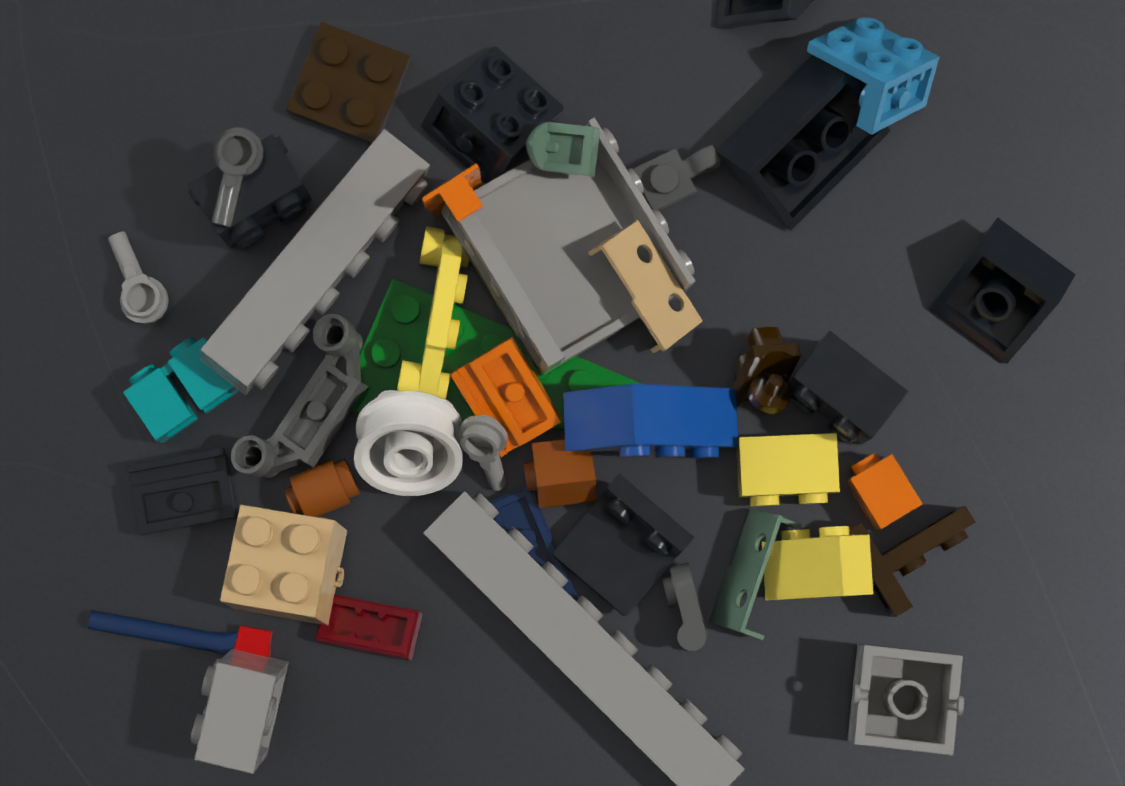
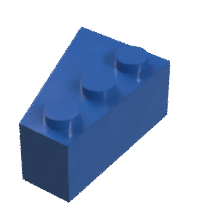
M627 384L563 393L566 451H620V457L624 458L650 456V451H655L656 458L685 457V450H689L690 459L718 458L719 449L738 447L736 389Z

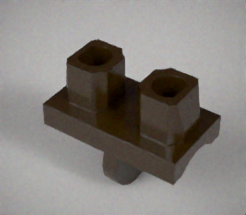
M756 327L751 329L747 338L750 348L749 352L739 356L734 364L736 379L731 388L736 389L737 407L744 402L750 401L761 413H780L787 407L791 399V389L788 381L801 357L798 343H783L778 327Z

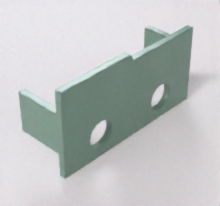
M749 509L732 563L727 567L709 620L710 623L754 638L764 639V635L745 628L780 524L796 529H801V524L785 519L778 514ZM764 536H766L765 546L759 552V543ZM747 591L746 602L740 608V599L743 593Z

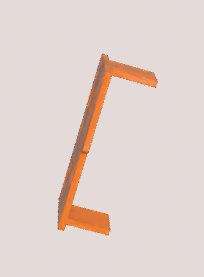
M477 163L422 198L425 209L431 211L434 219L442 214L445 203L458 223L483 207L474 190L482 186L480 169Z

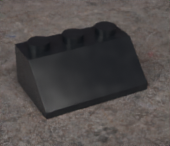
M811 55L716 152L737 181L785 228L791 231L890 132V129L887 126L870 134L857 127L856 124L861 109L859 97L863 88L852 75Z

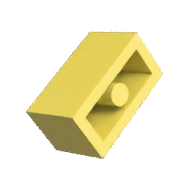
M837 433L738 438V447H736L738 498H750V507L779 505V496H798L800 505L828 503V494L840 492Z
M849 526L819 528L820 537L811 538L810 529L781 531V540L774 541L764 571L765 601L873 594L870 536L849 535ZM762 542V549L764 548L766 542Z

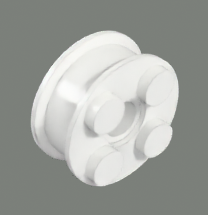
M387 390L380 393L377 398L369 402L361 410L357 418L356 435L358 442L354 451V464L357 472L371 486L394 495L419 496L445 488L457 478L462 468L463 456L459 446L461 440L459 429L462 419L452 403L431 394L416 391L398 392L395 390Z

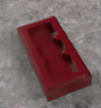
M334 594L329 624L318 625L315 640L320 644L411 662L423 614L417 610Z

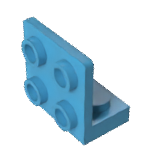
M868 17L856 19L809 41L807 52L867 84L859 97L861 109L856 126L870 134L926 107L939 56L924 49L919 41L901 37L884 28L883 23L876 19Z

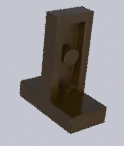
M966 506L956 508L882 554L870 537L873 590L890 617H897L913 607L893 572L899 570L903 577L927 563L923 554L940 545L942 550L946 551L967 539L969 536L965 529L976 522ZM862 522L849 528V535H869Z

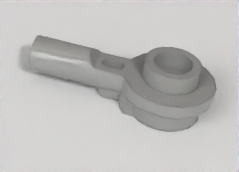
M125 232L111 235L108 238V242L125 279L121 285L123 289L120 297L122 311L127 318L138 324L146 325L156 322L167 310L169 302L167 290L161 282L143 274Z
M479 415L466 418L459 429L460 445L469 455L470 459L480 463V466L484 469L489 488L494 491L502 490L507 485V479L499 452L506 446L508 434L505 428L491 416Z

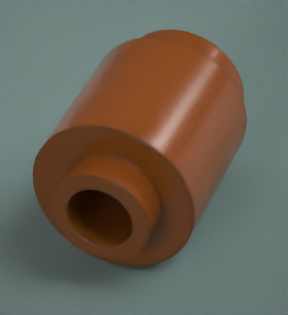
M345 458L337 462L330 459L290 476L292 486L284 489L293 513H304V515L320 517L351 503L350 498L360 494L354 475Z

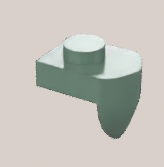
M554 122L541 123L533 129L526 141L530 160L542 171L595 177L600 128Z

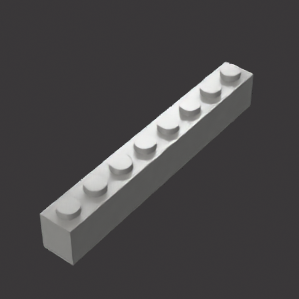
M464 491L423 532L677 786H729L745 770L736 761L742 755V752L722 733L714 739L702 727L707 718L688 699L680 705L667 692L673 684L653 664L645 670L636 662L632 656L638 649L619 630H616L610 636L597 623L603 617L601 612L583 595L575 601L563 589L568 580L549 561L541 567L528 554L534 546L514 526L508 532L493 520L499 514V511L481 493L478 492L471 498Z

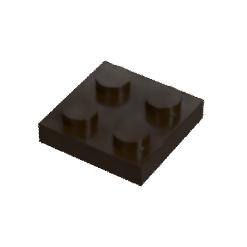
M321 22L286 110L291 115L371 145L385 127L411 57L410 55Z

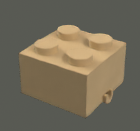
M240 505L220 602L235 610L328 625L335 589L342 586L344 579V569L340 567L347 530L335 520Z

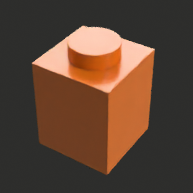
M874 452L851 466L855 475L845 482L875 531L886 527L922 505L921 500L893 454L880 460L877 453Z

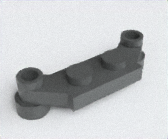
M327 314L316 322L313 329V340L316 346L325 352V358L271 438L263 440L259 437L248 435L240 438L234 444L231 451V461L237 471L250 477L262 476L264 478H271L280 471L303 463L315 467L368 388L367 385L361 382L360 351L363 346V339L350 321L338 314Z

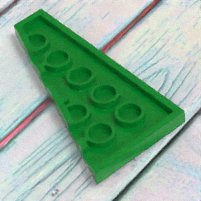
M392 279L360 353L361 382L367 385L368 388L351 413H360L369 402L377 398L384 391H397L402 360L422 364L433 295ZM453 304L451 319L460 320L455 349L446 348L441 372L451 374L455 369L462 367L472 359L513 336L563 418L561 423L551 429L565 430L563 393L627 384H641L578 356L541 376L513 329ZM450 375L446 400L452 403L463 422L466 418L475 416Z

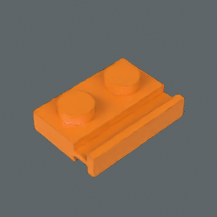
M513 336L472 359L462 367L455 369L450 374L475 416H491L505 428L508 434V441L504 449L499 452L500 457L562 422V416Z

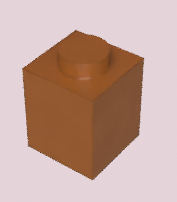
M565 439L531 443L533 462L524 463L527 492H537L539 508L596 501V477L592 451H566Z

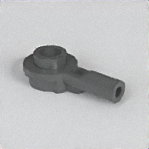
M234 127L224 131L214 145V158L219 168L223 171L212 223L231 227L242 179L244 176L255 172L263 160L264 148L261 140L254 132L246 128Z

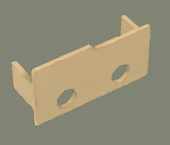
M639 220L607 238L588 252L592 256L602 250L632 296V305L657 342V345L650 349L652 353L659 350H667L703 321ZM639 246H643L648 250L650 255L648 263L642 262L637 255V248ZM670 295H675L680 300L681 309L679 312L674 311L670 307L668 302Z

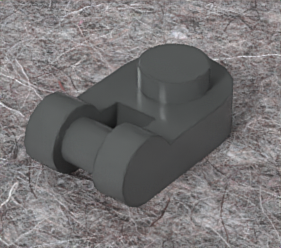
M687 562L670 567L672 577L664 578L663 583L669 606L679 605L683 625L677 633V640L683 649L693 652L702 649L706 645L707 631L690 565Z

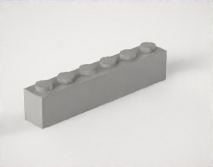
M384 129L200 349V360L245 396L254 385L262 390L279 368L273 363L285 348L292 353L308 334L309 329L304 325L315 311L320 315H324L340 294L335 289L337 284L345 275L353 279L366 264L370 256L365 250L375 238L384 242L400 221L395 216L405 202L413 206L426 191L429 183L424 179L430 164Z

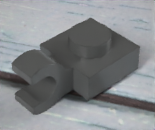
M713 145L701 149L683 161L675 148L633 168V170L637 173L643 184V194L650 208H656L661 211L695 195L697 191L692 180L720 167L719 163L721 161Z

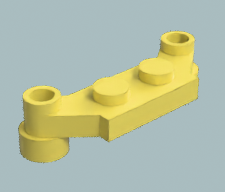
M430 226L425 228L419 264L438 267L423 359L422 364L402 360L397 386L398 392H423L446 400L450 374L441 372L446 348L455 349L460 320L451 319L453 304L463 303L468 275L459 274L460 266L468 267L469 257L456 236L445 234V229Z

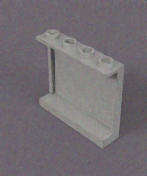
M595 117L586 124V126L600 128L595 177L542 171L531 160H528L474 190L483 207L459 223L446 203L441 212L541 376L641 319L631 303L632 296L603 251L601 250L592 256L588 254L590 250L601 242L624 230L635 221L639 220L683 291L686 293L696 282L692 276L694 274V267L691 260L683 250H676L667 235L669 227L665 218L659 210L650 208L642 195L644 187L639 176L632 168L626 169L617 154L619 147L616 139L606 127L601 129ZM639 246L637 248L639 259L642 262L648 263L650 260L648 250L643 246ZM670 295L668 302L674 300L677 297L675 295Z

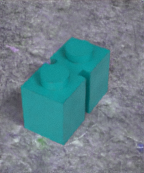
M191 337L178 344L170 351L172 359L168 361V364L157 369L154 364L143 368L129 379L132 386L123 392L154 439L160 443L166 442L198 420V417L171 378L175 375L182 382L199 409L204 410L205 413L210 412L239 392L238 389L200 360V349L208 341L205 337L198 341Z

